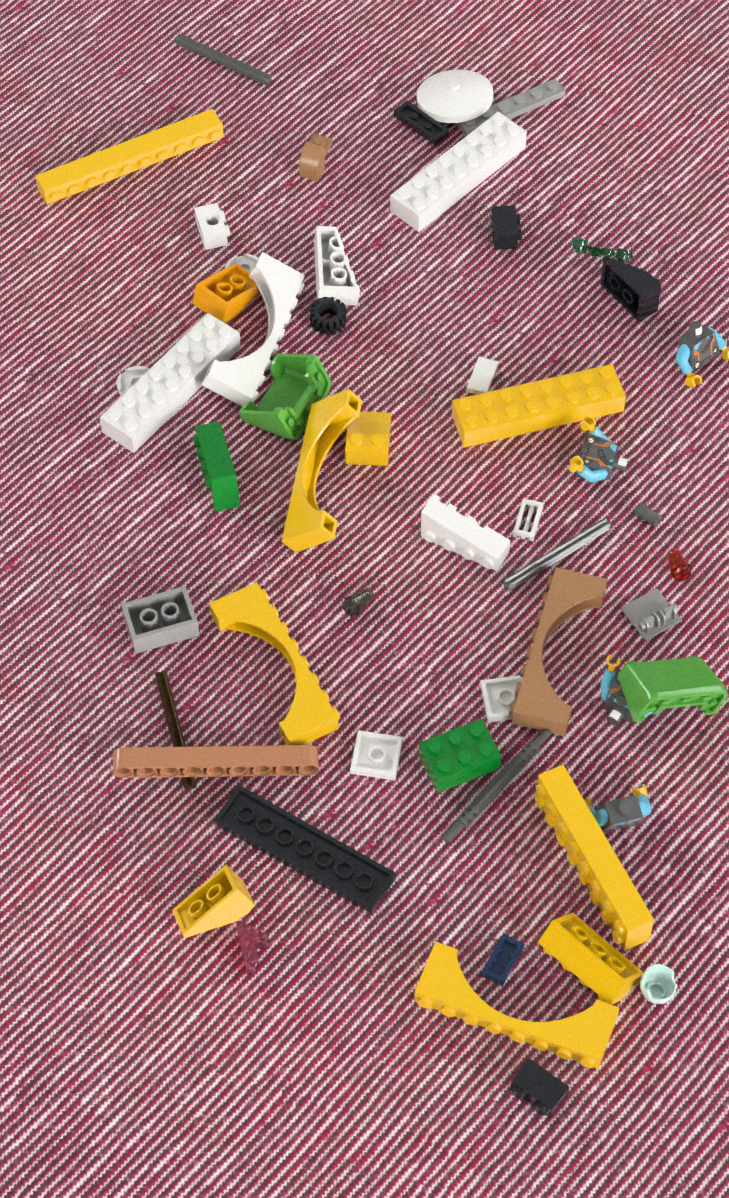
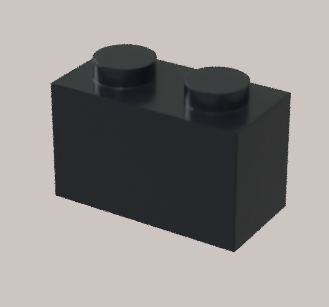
M515 205L492 206L491 208L494 250L518 249V241L522 240L521 228L518 229L520 213L516 214Z
M528 1058L511 1080L510 1090H512L513 1095L521 1101L526 1100L533 1105L532 1108L538 1114L552 1118L568 1097L570 1087Z

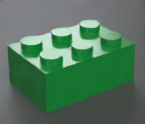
M483 719L419 742V758L437 793L499 770L501 767V754Z

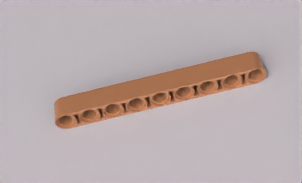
M312 745L123 747L113 751V775L119 778L314 775L319 771L318 749Z

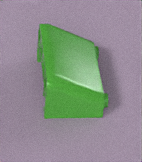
M277 353L270 365V371L275 380L258 406L253 402H246L238 413L243 421L285 439L297 440L306 429L311 404L325 399L331 388V380L317 355Z
M697 656L646 662L630 661L624 664V667L618 673L633 722L644 721V715L652 711L654 715H658L664 708L696 705L698 710H703L704 715H713L728 697V692L722 681L706 662Z

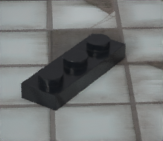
M409 101L404 102L394 110V116L434 145H437L449 135V130Z

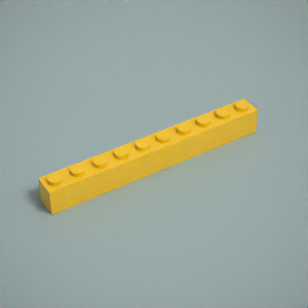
M210 109L35 175L37 189L46 204L56 202L223 138V124L215 111Z

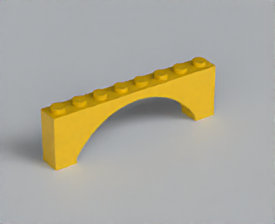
M349 389L311 404L281 541L294 552L333 540L335 537L338 521L326 511L319 510L316 501V483L320 468L330 448L345 428L355 418L359 417L362 400Z
M256 582L209 603L210 615L219 631L225 629L256 636L275 647L290 664L296 679V692L290 711L284 721L279 722L280 735L286 745H305L339 729L338 720L340 715L336 707H331L326 690H321L319 687L320 683L315 672H310L306 657L304 655L301 656L298 652L299 647L296 640L289 637L287 625L285 622H280L278 611L274 605L271 606L268 602L269 597L265 589H261Z
M436 941L414 996V1002H417L423 1008L439 1010L447 1017L455 1016L461 1018L469 1025L483 1026L491 1033H502L509 1036L515 1042L522 1043L524 1041L532 1044L537 1050H548L556 1053L562 1059H573L586 1068L594 1067L597 1069L601 1065L619 1013V1007L596 999L595 1004L590 1008L561 1020L531 1022L509 1017L485 1003L470 987L458 963V949Z

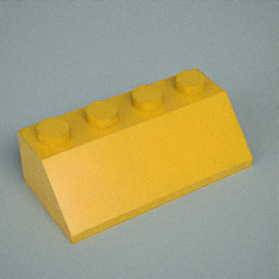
M574 913L552 920L538 941L548 955L560 961L565 970L574 973L584 986L591 988L598 994L597 996L601 1001L610 1005L620 1001L641 980L644 974L643 971Z

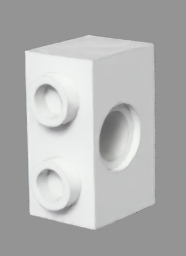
M218 203L194 208L195 221L204 249L208 250L228 245L227 237L230 236L228 224L224 225V222H226L223 210L219 209Z

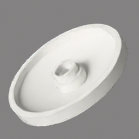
M448 70L434 74L427 78L417 91L419 109L434 120L443 123H460L475 119L484 114L493 103V87L490 81L483 75L469 70Z

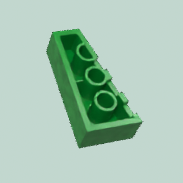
M220 421L195 426L196 435L192 436L194 447L197 448L198 460L202 461L200 462L203 474H206L204 475L206 487L210 489L215 512L239 507L240 499L236 472Z

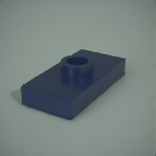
M503 934L482 970L481 976L503 987L525 944Z

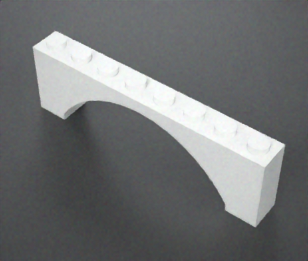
M263 252L261 253L249 277L254 280L259 288L267 308L268 331L265 342L256 352L241 359L222 362L215 359L206 372L201 384L202 386L240 406H243L246 402L254 403L259 393L256 389L262 385L265 379L263 373L269 369L272 363L270 356H273L279 345L276 342L282 338L285 332L283 326L284 324L287 325L292 316L289 313L290 309L293 310L298 302L296 295L301 293L305 285L302 283L304 274Z

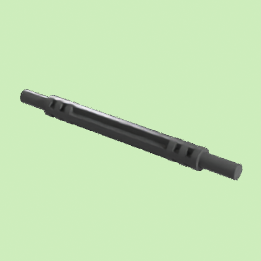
M543 729L532 742L529 741L461 813L453 827L442 837L446 843L449 844L463 829H467L538 753L539 747L552 734L549 729Z

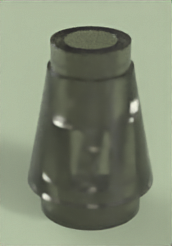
M369 588L346 597L342 603L343 610L351 617L358 616L375 598V595Z

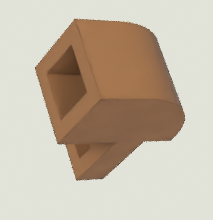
M314 133L310 142L306 141L300 158V177L318 182L325 169V156L332 146V138Z

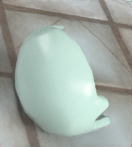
M664 964L649 966L640 981V989L644 998L654 1004H665L672 1000L678 986L674 980V971Z

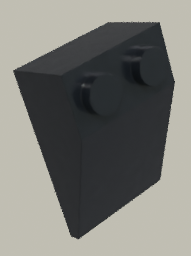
M608 256L603 258L600 284L638 322L658 311L661 284L657 278H654L647 271Z

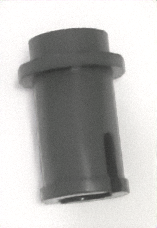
M639 503L633 512L636 518H642L654 527L662 519V515L648 508L646 503Z

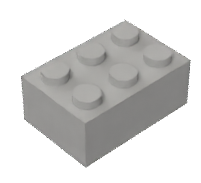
M186 586L121 604L124 621L135 654L200 636L198 621Z

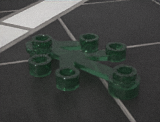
M572 237L571 246H573L572 250L575 253L586 254V251H590L589 256L601 258V255L615 256V259L625 263H629V259H634V256H632L633 251L617 248V252H613L614 250L588 246V240Z

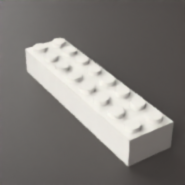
M500 112L495 113L391 194L390 211L420 232L526 148L527 131Z
M207 313L100 417L102 433L135 453L202 387L201 384L206 372L215 359L219 362L228 361L241 348L240 332Z

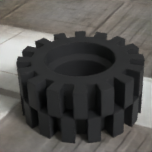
M323 297L324 301L318 299L317 303L314 302L310 308L312 328L314 327V331L317 332L319 330V334L323 335L326 332V336H330V332H333V335H335L337 330L341 332L342 327L345 328L347 309L343 302L340 303L339 299L334 301V297H330V300H327V297ZM327 313L336 315L334 318L325 319L321 317L323 314Z

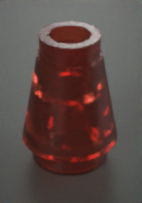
M678 549L670 550L667 553L671 577L676 581L687 580L691 576L692 568Z

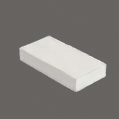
M478 357L466 392L476 395L488 392L499 361Z

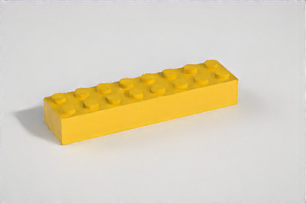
M613 364L452 400V417L465 448L583 421L588 415L596 418L624 411L626 395Z
M564 765L538 775L536 796L534 797L539 809L544 810L546 814L545 819L549 827H553L556 831L559 845L561 847L564 846L568 852L567 857L570 864L576 866L579 871L578 877L581 883L587 885L591 901L594 905L599 906L603 922L611 927L612 936L616 944H620L623 950L626 951L650 940L654 919Z

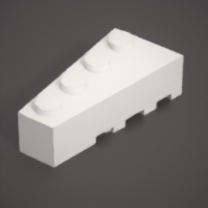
M316 226L314 252L317 300L321 299L324 301L323 297H327V300H330V297H334V301L339 299L340 303L343 302L345 305L357 306L360 288L355 282V275L349 266V259L343 250L344 246L337 227Z
M433 494L421 512V537L428 542H434L448 551L456 552L467 560L480 563L487 569L498 571L509 554L510 540L488 526L482 528L475 518L470 515L464 517L456 512L457 507L450 503L448 506L439 501L440 497Z

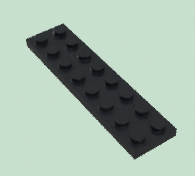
M240 785L213 819L214 825L371 914L397 878V873Z

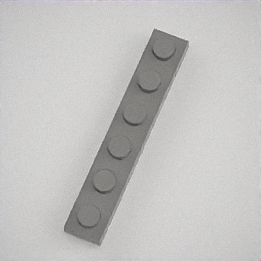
M555 78L491 105L481 116L466 122L457 123V126L467 136L497 112H500L508 119H512L564 97L566 90Z

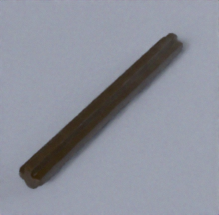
M157 672L155 674L173 747H186L167 672ZM181 777L184 789L190 790L196 787L194 777Z

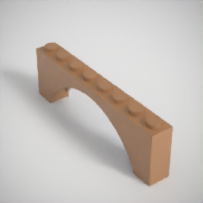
M556 567L554 575H549L547 587L550 589L548 593L544 592L542 605L545 606L543 610L538 612L536 623H539V626L533 629L531 641H534L533 646H528L526 659L529 660L527 664H523L520 677H523L522 683L518 682L515 695L518 697L516 701H512L509 714L513 715L512 724L541 731L549 729L553 734L566 735L572 706L566 705L551 687L543 668L542 652L551 634L565 621L586 610L593 608L601 609L606 592L607 579Z

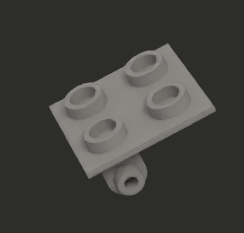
M657 588L620 608L645 641L682 621L677 614L679 611L678 605L676 603L669 604Z

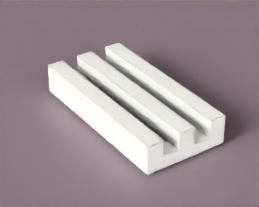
M523 498L514 527L513 537L517 538L518 535L524 540L527 537L530 538L529 541L534 542L544 503ZM526 505H530L524 528L519 530ZM538 507L532 530L528 532L534 508Z

